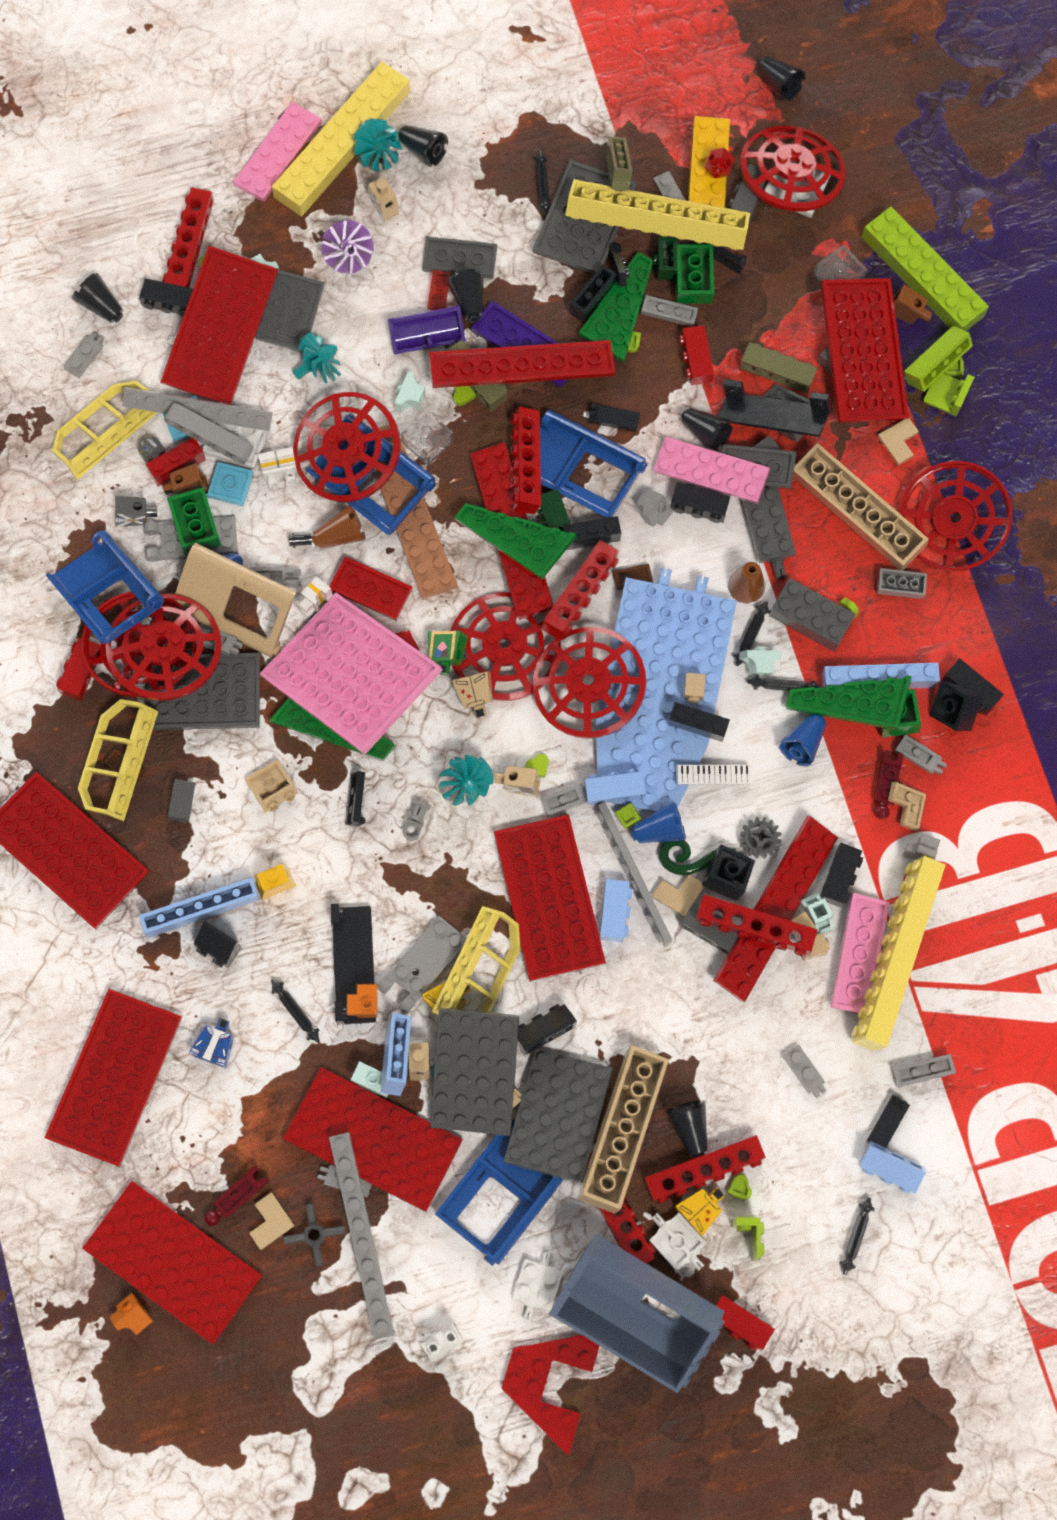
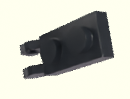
M614 242L610 245L612 267L617 274L619 287H626V279H629V270L625 268V258L620 254L622 251L620 243Z

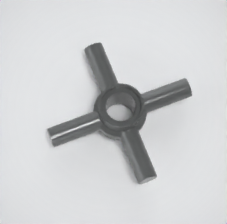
M314 1204L306 1205L309 1226L305 1228L304 1233L283 1238L285 1245L305 1241L308 1245L312 1246L315 1267L323 1265L320 1244L323 1243L325 1237L345 1234V1228L343 1225L323 1229L316 1222ZM316 1229L320 1232V1237L318 1240L312 1241L309 1239V1233Z

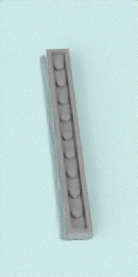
M350 1132L329 1137L374 1340L395 1335Z

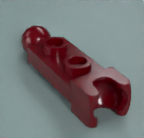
M889 750L883 752L874 802L880 803L874 810L875 816L879 819H886L890 814L887 805H894L893 802L888 801L892 782H898L903 753H900L896 760H891Z
M257 1166L251 1168L245 1176L213 1203L217 1209L210 1210L205 1214L204 1220L207 1225L216 1226L220 1222L221 1215L228 1219L269 1183L266 1177L260 1181L255 1180V1175L259 1172Z

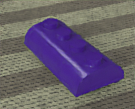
M460 305L388 318L394 355L458 343L460 340L466 341Z

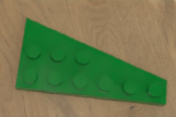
M639 251L626 267L629 270V279H626V287H619L616 281L579 331V336L588 342L610 340L613 357L624 363L653 266V260Z
M467 503L454 517L457 522L542 580L577 537L576 533H567L554 527L549 528L529 520L509 517L503 513L491 512L485 508Z
M904 676L905 678L897 679L893 677L880 681L850 682L837 686L826 685V687L790 689L786 709L899 731L912 676Z
M290 698L284 702L270 719L271 723L361 753ZM382 736L365 755L384 761L396 746L386 737Z

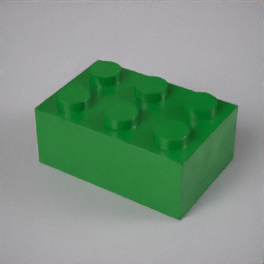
M677 244L676 303L712 304L714 297L713 245Z
M204 487L167 498L185 556H188L190 549L195 543L207 549L221 546Z

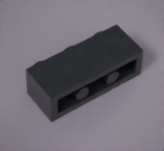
M602 264L570 303V314L585 323L615 284L617 274Z
M145 278L139 299L141 305L146 309H158L164 313H176L183 317L193 289Z
M677 482L670 507L679 514L686 513L694 518H706L713 523H724L731 496Z
M618 516L563 525L562 529L564 532H572L577 535L567 550L596 546L599 540L607 544L620 542L622 534Z
M960 658L942 679V681L968 687L983 695L978 713L985 716L1004 695Z
M675 702L668 725L723 742L730 719Z
M840 843L837 847L820 897L822 899L825 898L827 903L837 907H841L843 903L847 904L851 895L848 892L849 887L854 885L857 875L854 874L855 870L861 867L864 859L861 857L862 850L844 843Z

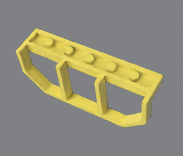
M137 380L113 384L57 431L52 451L58 459L66 464L77 480L158 413L133 408L123 416L107 403L117 393H123L125 387L150 391ZM103 406L118 418L119 421L101 436L97 437L82 422ZM77 427L90 437L93 442L69 461L61 454L64 437Z
M120 699L100 716L78 785V791L86 810L124 821L156 721L157 710L140 702ZM126 706L139 708L130 739L105 735L109 720ZM103 740L127 744L119 773L94 768ZM93 773L117 778L107 810L94 807L87 789Z
M482 906L431 1013L438 1016L440 1007L456 1009L467 985L486 998L480 1011H492L520 951L519 924L504 912ZM499 917L509 924L510 949L504 960L485 947ZM482 953L501 966L489 992L470 980Z

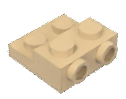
M278 760L273 761L244 779L265 813L276 811L281 803L294 800L296 794H298L294 783Z

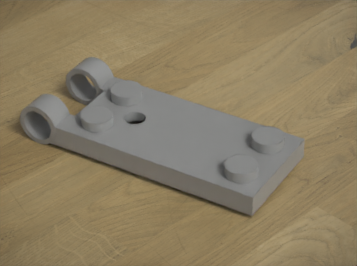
M235 516L213 518L221 546L209 550L220 555L238 554ZM148 521L143 524L144 534L149 536L161 534L162 549L152 547L145 550L146 561L155 562L188 557L185 556L181 543L177 541L179 536L174 521L161 523Z
M438 916L390 973L382 979L377 989L385 995L395 982L401 986L409 995L402 1001L399 1008L407 1014L422 997V994L430 988L459 954L467 938ZM418 969L420 973L414 976L412 971Z

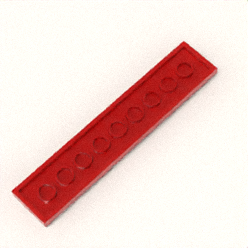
M610 340L429 352L432 388L615 376Z
M503 442L470 453L486 509L495 513H503L509 517L528 520L527 513L514 511L513 503L511 502L513 471H511L512 463L506 443ZM498 550L518 619L521 620L551 610L554 603L546 577L543 580Z
M806 816L753 910L791 921L801 904L800 901L807 894L838 837L811 816ZM751 923L753 930H761L758 923ZM770 929V934L772 936H780V933L777 929ZM738 937L713 981L738 1000L745 1002L773 954L775 945L770 943L767 945L760 944L751 937L748 939Z

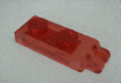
M433 270L427 309L430 311L446 308L449 292L447 281L451 276V272Z

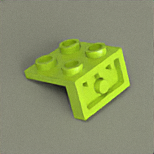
M943 373L930 385L923 402L957 416L974 377L968 374L965 380L961 379L960 381Z
M761 1217L733 1218L732 1228H737V1232H749L752 1228V1261L761 1260L765 1253L764 1243H761V1235H764V1222H761Z

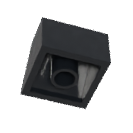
M941 681L929 716L955 731H971L983 695L968 687Z
M720 844L706 870L702 886L737 901L746 891L755 860Z
M206 921L203 922L194 941V946L197 948L196 952L203 957L208 955L213 959L212 962L220 968L223 966L229 968L241 951V947L236 940Z

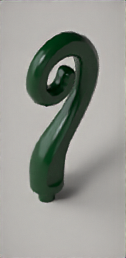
M685 840L671 841L662 844L658 857L660 863L667 871L676 875H690L707 868L717 849L709 852L692 864L678 865L670 860V849L675 846L681 847L683 852L676 855L675 860L677 862H685L691 856V848Z

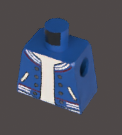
M219 1018L215 1028L206 1025L189 1054L227 1069L234 1039L231 1034L226 1033L230 1022Z

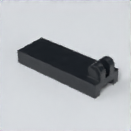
M713 245V259L740 274L746 265L747 256L741 255L738 257L722 246Z
M592 403L588 423L637 432L640 413Z
M357 771L351 774L345 825L360 826L366 822V819L361 816L365 772Z
M892 1095L866 1142L870 1143L872 1141L886 1148L910 1104L905 1100H901L900 1097Z

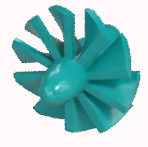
M371 118L361 123L353 135V140H355L354 153L355 156L364 153L360 155V160L365 168H367L374 155L375 159L370 168L375 172H380L379 157L381 156L384 171L392 167L386 158V153L390 155L395 164H397L399 159L398 152L390 150V146L402 150V146L397 139L398 136L396 134L398 132L387 125L388 121Z
M313 332L306 334L300 339L301 342L298 349L303 352L304 363L293 370V374L297 379L300 380L309 372H313V375L316 377L317 370H319L324 383H328L326 375L332 382L336 380L333 372L341 376V373L332 364L341 365L340 361L334 358L338 350L335 344L325 345L324 338L314 336Z
M465 755V760H461L460 757H454L455 760L451 759L449 762L453 770L448 768L439 775V777H454V779L441 781L438 785L439 791L447 786L454 785L450 791L442 795L443 798L450 800L453 793L459 790L452 805L457 806L465 802L464 793L467 795L468 805H472L479 795L485 797L488 793L489 785L494 783L492 769L482 757L478 759Z

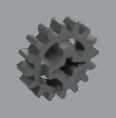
M758 817L755 818V822L751 819L748 820L749 826L744 825L742 827L744 831L740 832V836L744 837L740 840V844H745L743 851L748 849V855L751 856L754 853L755 859H758L759 855L766 859L767 853L773 856V850L778 851L779 849L776 844H781L782 842L781 839H778L782 832L776 831L779 826L773 827V820H770L768 823L766 822V817L762 821ZM759 826L756 831H750L752 828ZM759 835H762L763 841H759ZM765 845L770 846L769 848L762 850Z

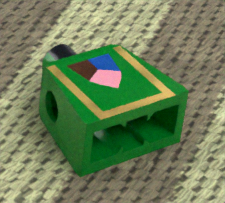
M428 631V658L441 666L442 672L439 675L447 676L449 675L450 666H459L461 664L468 636L461 631Z

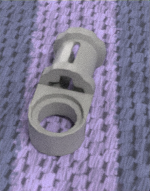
M415 800L412 813L407 817L403 827V836L408 841H415L420 836V831L424 824V816L426 811L430 809V806L424 802ZM409 827H414V828H416V829H417L416 835H414V836H409V835H407V833H406L407 828H409Z

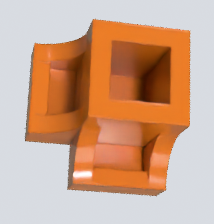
M357 984V994H347V1016L378 1018L377 984Z
M133 1293L116 1305L117 1311L110 1316L112 1324L118 1331L123 1328H129L136 1335L153 1322L149 1313Z

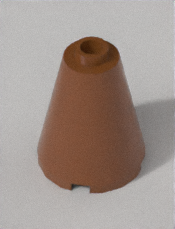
M349 505L313 531L314 536H312V540L316 547L319 546L322 549L366 540L365 532H360L362 524L354 508Z
M748 562L730 576L728 589L735 600L740 603L750 604V602L758 601L764 594L765 580L757 563Z

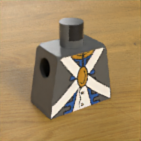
M115 496L116 527L141 526L146 522V517H157V506H146L145 498Z

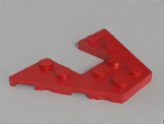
M583 1335L513 1348L501 1388L567 1455L570 1453L581 1413L542 1402L541 1399L552 1361L589 1372L593 1371L600 1345Z

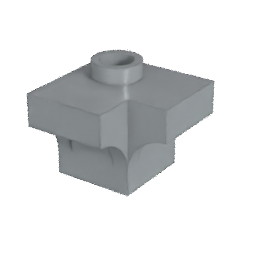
M646 489L636 502L644 519L652 527L656 524L663 526L673 513L664 495Z
M922 833L917 843L907 844L902 855L915 860L923 856L935 860L941 840Z

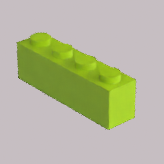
M952 326L904 371L908 385L924 392L973 346L970 333Z

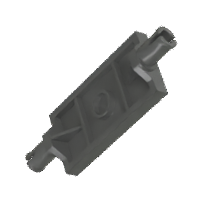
M767 487L763 489L758 504L743 499L742 502L759 563H770L773 566L776 580H780V577L781 579L787 577L783 564L784 559L795 556L796 551L779 489Z

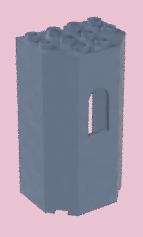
M595 1233L562 1288L549 1315L678 1393L681 1387H687L692 1373H695L700 1366L702 1357L705 1358L711 1343L716 1341L720 1333L719 1330L724 1323L722 1317L725 1311ZM647 1294L680 1314V1316L677 1318L668 1317L642 1301L644 1295Z

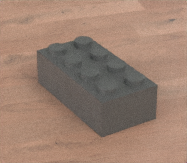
M791 578L787 581L769 614L773 619L833 652L836 651L856 615Z

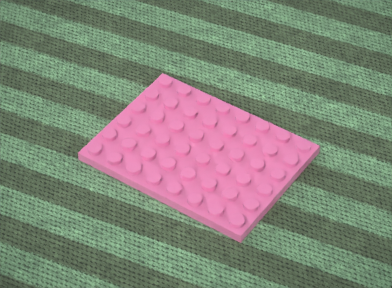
M335 593L262 670L260 676L365 755L442 672V668L338 593Z

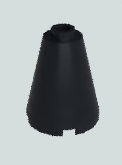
M770 56L763 57L758 62V71L780 100L783 102L786 99L790 101L801 91L803 87L801 85L802 80L805 81L806 73L802 69Z
M409 125L400 128L398 132L399 141L427 166H437L444 158L447 151L444 149L445 144L448 145V136L445 133Z
M464 269L455 272V276L453 278L450 276L447 282L457 304L460 305V310L465 320L474 323L483 316L484 278L481 271L477 273L475 269Z
M93 273L79 285L81 287L80 291L74 292L72 296L74 302L108 322L113 323L115 321L117 323L122 319V307L98 273L96 275Z
M695 408L686 409L681 415L682 424L709 450L720 451L718 447L727 443L733 431V427L730 426L733 424V421L725 417Z
M700 1100L679 1104L677 1110H673V1107L667 1109V1115L688 1155H693V1158L705 1155L704 1152L708 1150L705 1100L701 1102Z

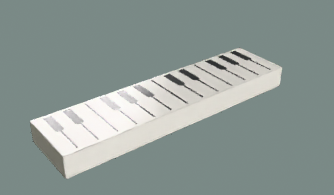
M676 765V785L752 784L751 765Z

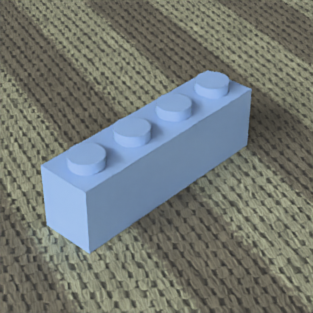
M392 1013L386 1025L380 1093L400 1096L406 1085L411 1016Z

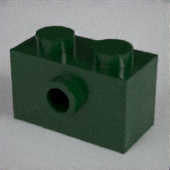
M658 238L656 254H654L653 264L657 265V280L675 281L677 274V238Z
M559 490L541 494V506L537 510V514L540 513L542 516V526L554 527L562 531L563 525L570 524V520Z

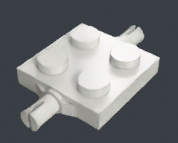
M658 1213L651 1218L660 1228L649 1241L669 1264L678 1271L684 1264L691 1262L699 1271L704 1264L697 1258V1254L706 1242L680 1213L666 1222Z
M544 1251L542 1262L524 1260L512 1297L513 1300L522 1302L527 1306L524 1319L528 1318V1320L532 1321L535 1309H543L550 1312L554 1305L564 1272L554 1269L549 1265L553 1254L551 1252L548 1254V1251Z

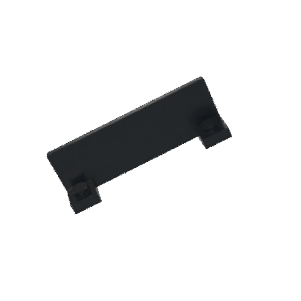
M725 379L723 387L726 398L718 416L733 421V424L820 437L832 407L829 394L811 392L809 396L810 404L747 395L745 394L743 382Z
M331 904L336 998L335 1022L337 1025L376 1023V1018L347 1016V994H357V984H375L371 906L339 907V904Z

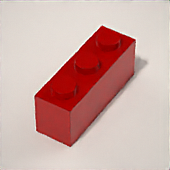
M704 325L683 328L682 335H679V343L684 348L682 358L683 362L687 363L685 370L686 378L690 379L691 385L712 383L714 371Z
M191 438L146 463V467L153 481L159 487L171 480L170 473L195 463L199 465L206 461V458L198 442Z
M78 637L77 642H74L71 647L72 654L70 659L65 661V671L62 677L58 678L56 687L61 695L82 701L92 676L83 661L81 638ZM92 641L88 642L89 658L101 656L100 644ZM96 664V665H92L94 671H95V668H96L97 664Z
M721 1295L715 1306L725 1311L722 1320H724L722 1326L729 1330L728 1335L736 1340L743 1339L747 1342L745 1346L754 1352L757 1349L763 1351L775 1329L724 1295Z

